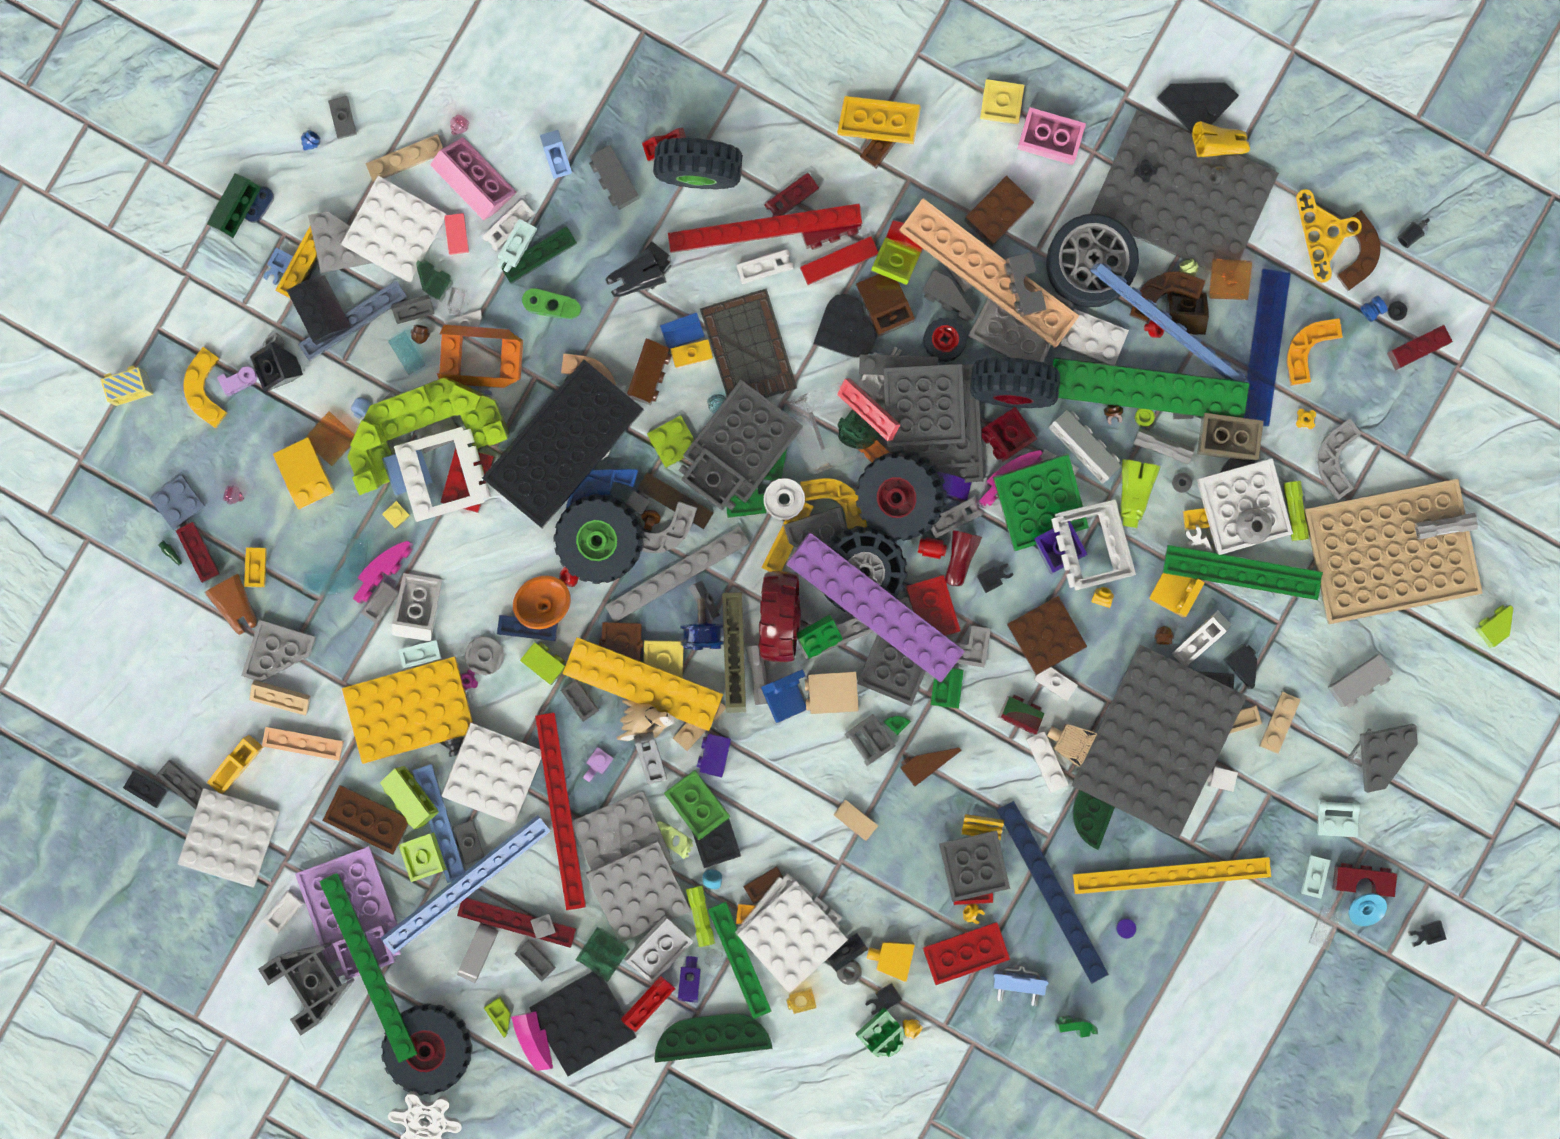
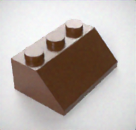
M645 339L627 392L631 399L651 405L652 401L656 402L659 395L657 390L658 384L663 383L666 374L663 372L665 364L669 365L672 356L669 353L668 347L650 339Z

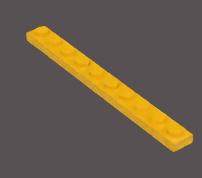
M1263 857L1072 875L1074 894L1267 878L1271 877L1270 858Z

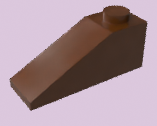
M957 747L916 755L913 758L909 755L901 762L903 765L900 769L915 787L962 750Z

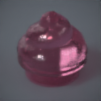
M459 114L452 117L450 120L451 134L457 135L466 132L470 124L469 121Z
M237 486L226 487L223 501H227V504L232 505L244 500Z

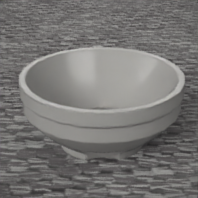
M1247 509L1236 520L1237 535L1248 544L1261 543L1271 533V520L1260 509ZM1255 520L1260 521L1262 524V529L1259 532H1255L1252 529V523Z

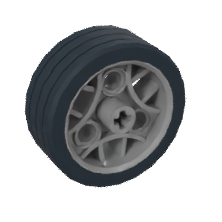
M1084 214L1073 218L1061 227L1048 248L1046 269L1050 283L1060 296L1077 306L1090 308L1110 304L1121 295L1110 286L1101 289L1095 280L1098 277L1090 270L1094 264H1107L1108 258H1114L1117 264L1111 267V272L1126 279V284L1130 286L1135 278L1139 264L1138 248L1134 237L1121 222L1110 216ZM1092 232H1097L1100 234L1095 238ZM1102 235L1112 240L1109 248L1098 242ZM1079 240H1087L1088 247L1082 248L1079 245ZM1067 241L1072 249H1063ZM1114 244L1117 245L1119 250H1112ZM1074 254V265L1062 263V255ZM1064 269L1072 270L1071 274L1067 276ZM1079 272L1084 273L1086 281H1079L1076 274ZM1090 283L1095 290H1087Z

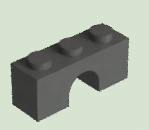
M1032 253L1010 257L1005 260V273L1010 276L1011 280L1009 288L1011 294H1014L1016 302H1014L1016 312L1020 313V317L1045 311L1046 305L1042 290L1030 292L1024 286L1025 276L1036 272Z

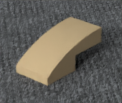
M844 800L833 814L865 841L878 827L876 823L847 800Z

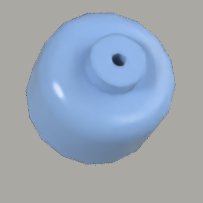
M357 398L351 406V411L357 418L365 417L369 406L372 404L365 398Z

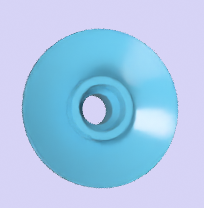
M1364 894L1355 899L1350 905L1348 911L1349 918L1358 926L1375 924L1385 915L1387 903L1378 894Z

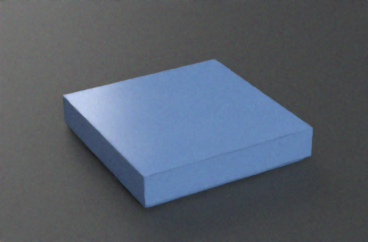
M421 449L417 450L416 454L425 484L433 483ZM396 454L382 458L395 496L407 492Z

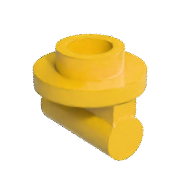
M1107 587L1097 588L1091 602L1110 608L1114 594Z

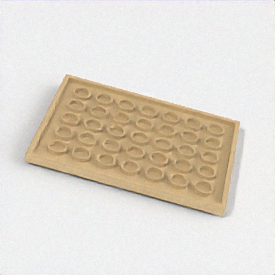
M1458 479L1304 509L1316 571L1323 572L1320 590L1328 624L1483 594L1469 531L1449 533L1419 540L1416 536L1415 523L1453 518L1466 514Z

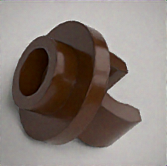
M1108 405L1104 409V415H1106L1108 424H1112L1111 419L1113 417H1117L1118 422L1122 423L1121 414L1124 412L1123 408L1119 405Z
M654 510L644 511L641 516L645 522L644 530L650 532L652 526L658 524L661 520V516Z

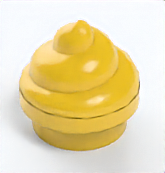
M905 1019L902 1021L904 1033L908 1038L915 1039L922 1031L923 1026L920 1025L919 1020Z

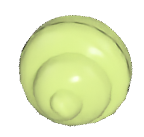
M1193 258L1184 260L1179 264L1180 272L1196 277L1199 266Z

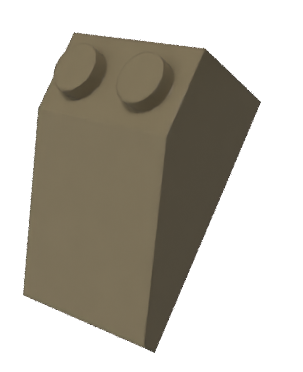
M1204 413L1201 418L1197 454L1222 458L1259 460L1264 421Z

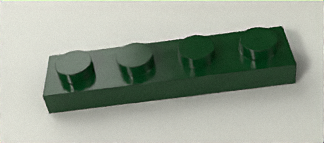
M566 226L526 250L517 266H512L508 273L504 271L507 263L504 264L502 270L510 284L575 246L577 242Z

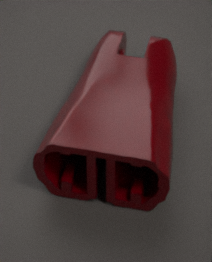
M956 530L952 531L951 558L945 575L947 584L959 587L964 584L971 560L981 542V536Z

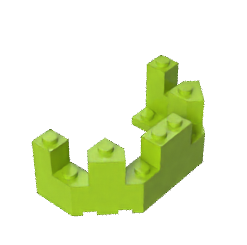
M445 376L370 405L364 419L361 420L350 445L352 447L347 456L354 473L352 479L359 496L390 482L382 458L393 455L387 442L388 440L443 419L460 415L465 429L472 430L475 442L471 444L476 446L477 449L507 440L511 435L497 399Z

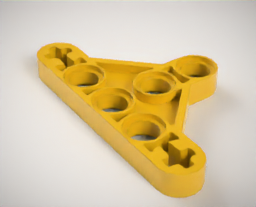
M1304 189L1297 194L1296 201L1313 274L1318 282L1326 283L1332 277L1330 261L1344 239L1359 234L1362 225L1357 218L1351 217L1340 220L1316 206L1313 193L1310 190ZM1302 194L1311 196V199H1308L1309 207L1313 205L1314 208L1301 210V208H1305L1304 202L1300 201L1303 198ZM1308 212L1315 214V220L1311 223H1307L1304 220V216ZM1351 221L1358 223V229L1355 232H1350L1347 229V225ZM1331 226H1336L1339 229V234L1335 237L1328 235V229ZM1312 231H1317L1320 234V238L1316 242H1312L1308 238L1309 233ZM1316 250L1324 252V258L1320 261L1313 258V253ZM1327 262V265H1323L1324 271L1329 273L1326 275V279L1317 276L1320 273L1319 266L1315 268V264Z

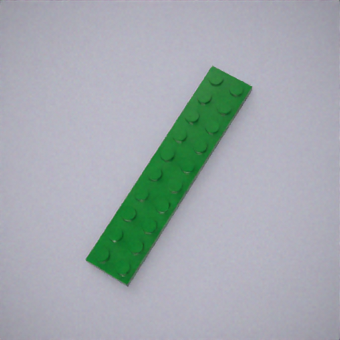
M1053 358V366L1060 373L1058 398L1203 416L1204 413L1244 418L1249 382Z

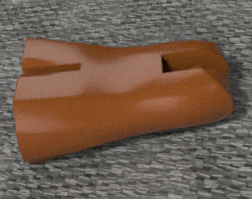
M239 574L205 591V594L238 635L245 633L239 620L243 616L251 629L257 626L255 613L250 605Z

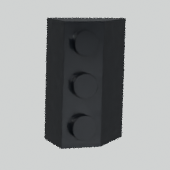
M325 275L303 281L286 290L310 338L316 345L351 328Z

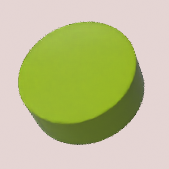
M1138 409L1134 419L1137 425L1148 427L1153 423L1155 415L1152 410Z

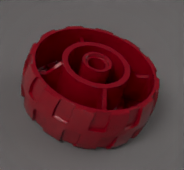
M787 571L767 572L763 577L762 601L760 602V657L763 660L773 662L794 661L798 639L797 632H799L801 621L799 575Z

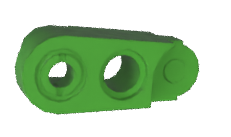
M531 288L522 297L524 308L532 314L571 320L581 314V306L577 300L567 296ZM531 297L537 298L535 304L530 302ZM557 301L559 306L557 309L551 310L548 308L549 303Z

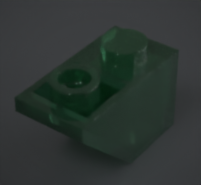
M418 260L416 266L422 290L442 303L453 285V281L450 279L451 276L442 270L440 273L433 269L434 265L426 260L423 263Z

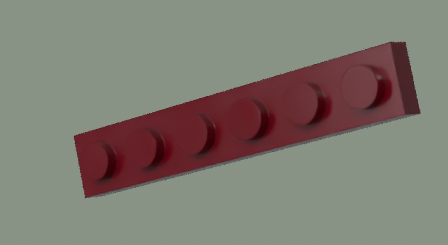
M465 898L460 903L457 914L459 917L536 938L530 920L538 917L471 898ZM553 922L556 933L539 938L540 940L571 948L577 928Z

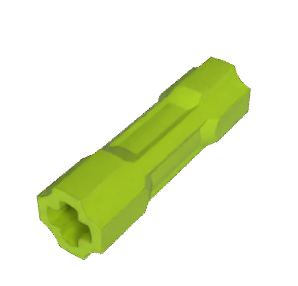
M1301 481L1283 483L1290 525L1293 532L1291 534V541L1309 539L1302 500Z
M703 886L686 889L699 947L715 944Z

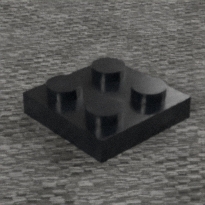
M727 819L701 840H698L693 833L703 868L741 857L730 819Z

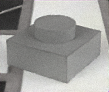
M550 913L530 920L537 939L556 933Z

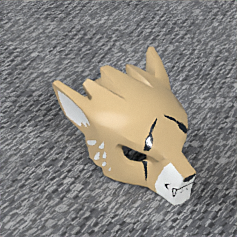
M622 700L630 708L624 711L627 715L620 719V722L624 725L622 730L627 732L618 736L617 740H634V736H644L652 731L656 738L664 728L674 724L675 717L667 712H659L650 704H638L630 700ZM655 723V727L649 730L648 728Z

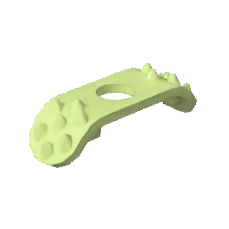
M657 821L666 847L679 854L683 859L689 857L688 853L691 851L690 847H693V840L669 824ZM678 835L680 839L679 844L674 846L673 839Z

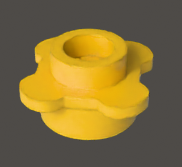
M1299 409L1297 411L1296 426L1298 428L1307 427L1308 429H1313L1315 427L1314 418L1316 417V412L1314 410L1305 411L1304 409Z

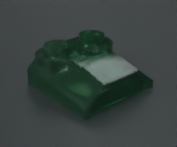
M597 927L575 960L608 982L630 948L606 930Z

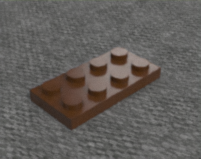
M339 785L322 820L394 855L409 825L404 815L342 785Z

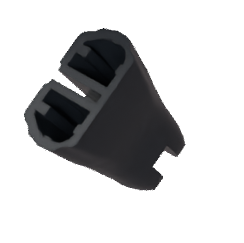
M651 248L610 273L605 279L607 285L616 283L619 280H622L624 285L611 291L613 297L626 296L667 282Z

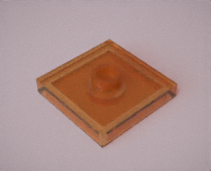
M1212 259L1208 297L1210 299L1248 300L1252 261Z
M328 412L306 437H309L316 453L333 467L351 447L350 445L355 434L331 412Z

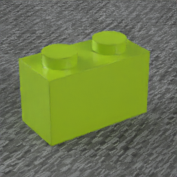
M534 642L520 661L548 684L552 685L564 671L565 665L563 663L565 660L557 654L552 656L548 653L549 648L542 642L539 644Z

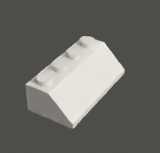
M1066 410L1048 428L1103 484L1121 467L1119 464L1120 460L1115 454L1112 453L1110 455L1105 450L1107 448L1100 439L1096 440L1092 436L1093 432L1088 426H1082L1078 422L1079 417L1073 411L1069 412Z

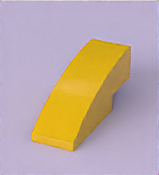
M247 735L240 741L233 752L226 757L207 783L218 793L224 794L263 749V746L252 736Z

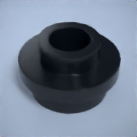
M1400 301L1391 303L1387 311L1388 316L1395 321L1404 319L1407 315L1406 305ZM1395 308L1400 310L1399 315L1394 313Z

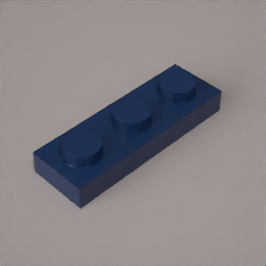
M499 615L497 635L556 641L558 623L544 629H532L521 624L516 617Z

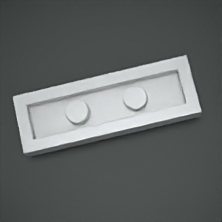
M1045 731L1026 739L1050 793L1068 786L1069 784Z

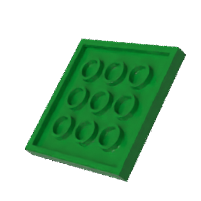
M1068 453L993 477L1014 551L1037 545L1034 538L1053 529L1051 519L1056 518L1055 514L1083 507ZM1086 517L1070 521L1075 532L1089 528Z

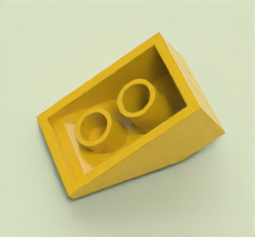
M309 437L273 453L289 493L298 509L334 493L335 489Z

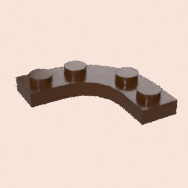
M1362 210L1352 216L1360 220L1362 225L1361 232L1355 235L1359 244V255L1352 265L1337 275V278L1347 291L1358 285L1373 272L1380 257L1381 247L1378 233ZM1351 221L1347 227L1351 232H1355L1358 229V223Z
M1166 272L1148 280L1140 289L1143 298L1146 300L1150 299L1155 304L1163 295L1172 292L1199 300L1206 280L1183 272ZM1135 306L1132 307L1129 316L1148 323L1150 318Z

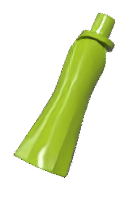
M1122 459V526L1138 527V522L1142 520L1141 517L1145 513L1161 466Z

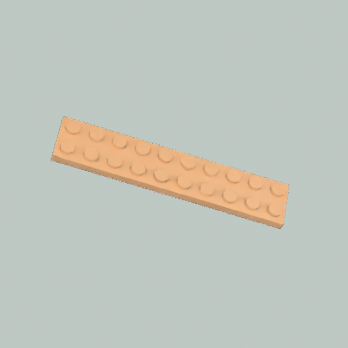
M924 198L899 230L1054 348L1059 345L1079 317L1078 314L1027 276L1024 278L1025 288L1030 292L1042 290L1046 310L1020 317V313L1016 312L1014 302H1016L1015 295L1011 294L1009 283H1011L1010 276L1005 273V259Z

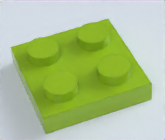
M885 237L871 271L907 285L921 252Z
M681 415L647 433L665 468L684 459V453L694 441Z
M434 832L398 845L411 882L447 870Z

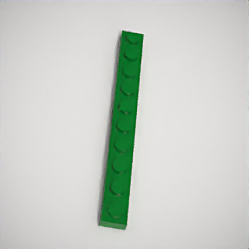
M339 873L319 881L398 1062L401 1063L417 1055L416 1047Z

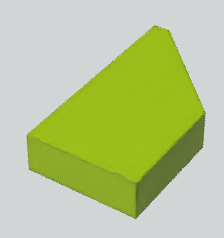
M501 996L486 1005L484 1010L503 1038H505L508 1032L511 1011Z

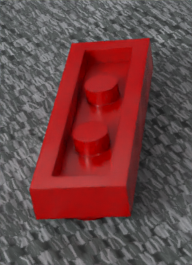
M660 976L621 1018L622 1022L636 1032L676 988Z

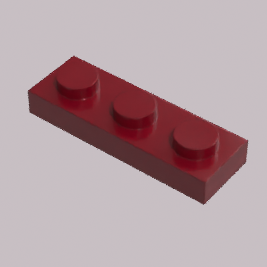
M195 522L175 530L201 583L220 575Z

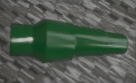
M164 540L158 544L163 554L168 556L178 566L182 564V561L171 545L167 544Z

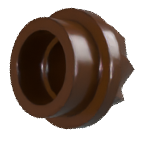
M414 325L413 329H411V338L417 344L426 342L428 337H430L429 327Z
M1162 626L1157 629L1154 638L1156 639V644L1170 645L1174 635L1169 627Z

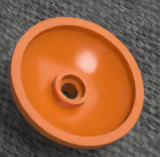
M538 576L530 579L518 589L513 600V611L518 621L528 628H548L558 623L566 615L570 607L571 595L565 583L553 576Z

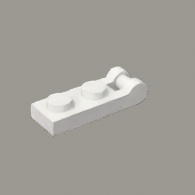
M521 199L482 238L486 242L489 241L492 244V248L497 252L506 243L517 221L521 219L527 223L535 216V213ZM497 232L502 235L499 240L494 236Z
M783 250L736 265L742 285L794 269L793 263H790L789 250ZM781 259L783 265L777 266L776 260Z

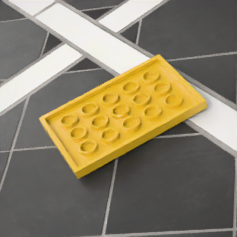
M456 657L342 688L362 764L465 736L470 722L474 723Z

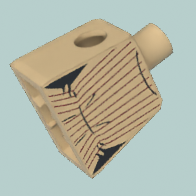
M1068 724L1064 725L1062 731L1051 726L1047 733V737L1056 741L1053 749L1078 767L1084 762L1097 735L1095 732Z

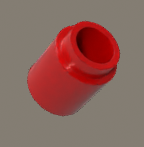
M929 537L925 539L920 538L918 553L924 557L941 559V556L946 554L947 545H944V540Z

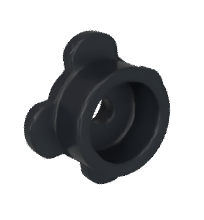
M1144 159L1141 165L1134 169V174L1140 176L1144 183H1148L1150 178L1157 174L1158 170L1147 159Z

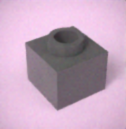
M639 490L638 493L633 491L625 504L628 507L631 506L634 511L642 515L651 502L648 500L649 496Z

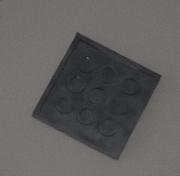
M598 968L529 1007L531 1012L536 1011L539 1027L541 1030H546L548 1043L567 1077L637 1037L634 1031L622 1022L621 1018L624 1016V1013Z

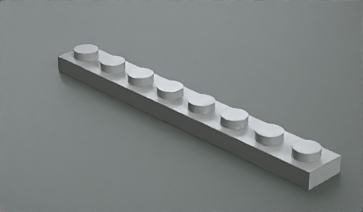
M739 526L605 605L616 623L750 543Z

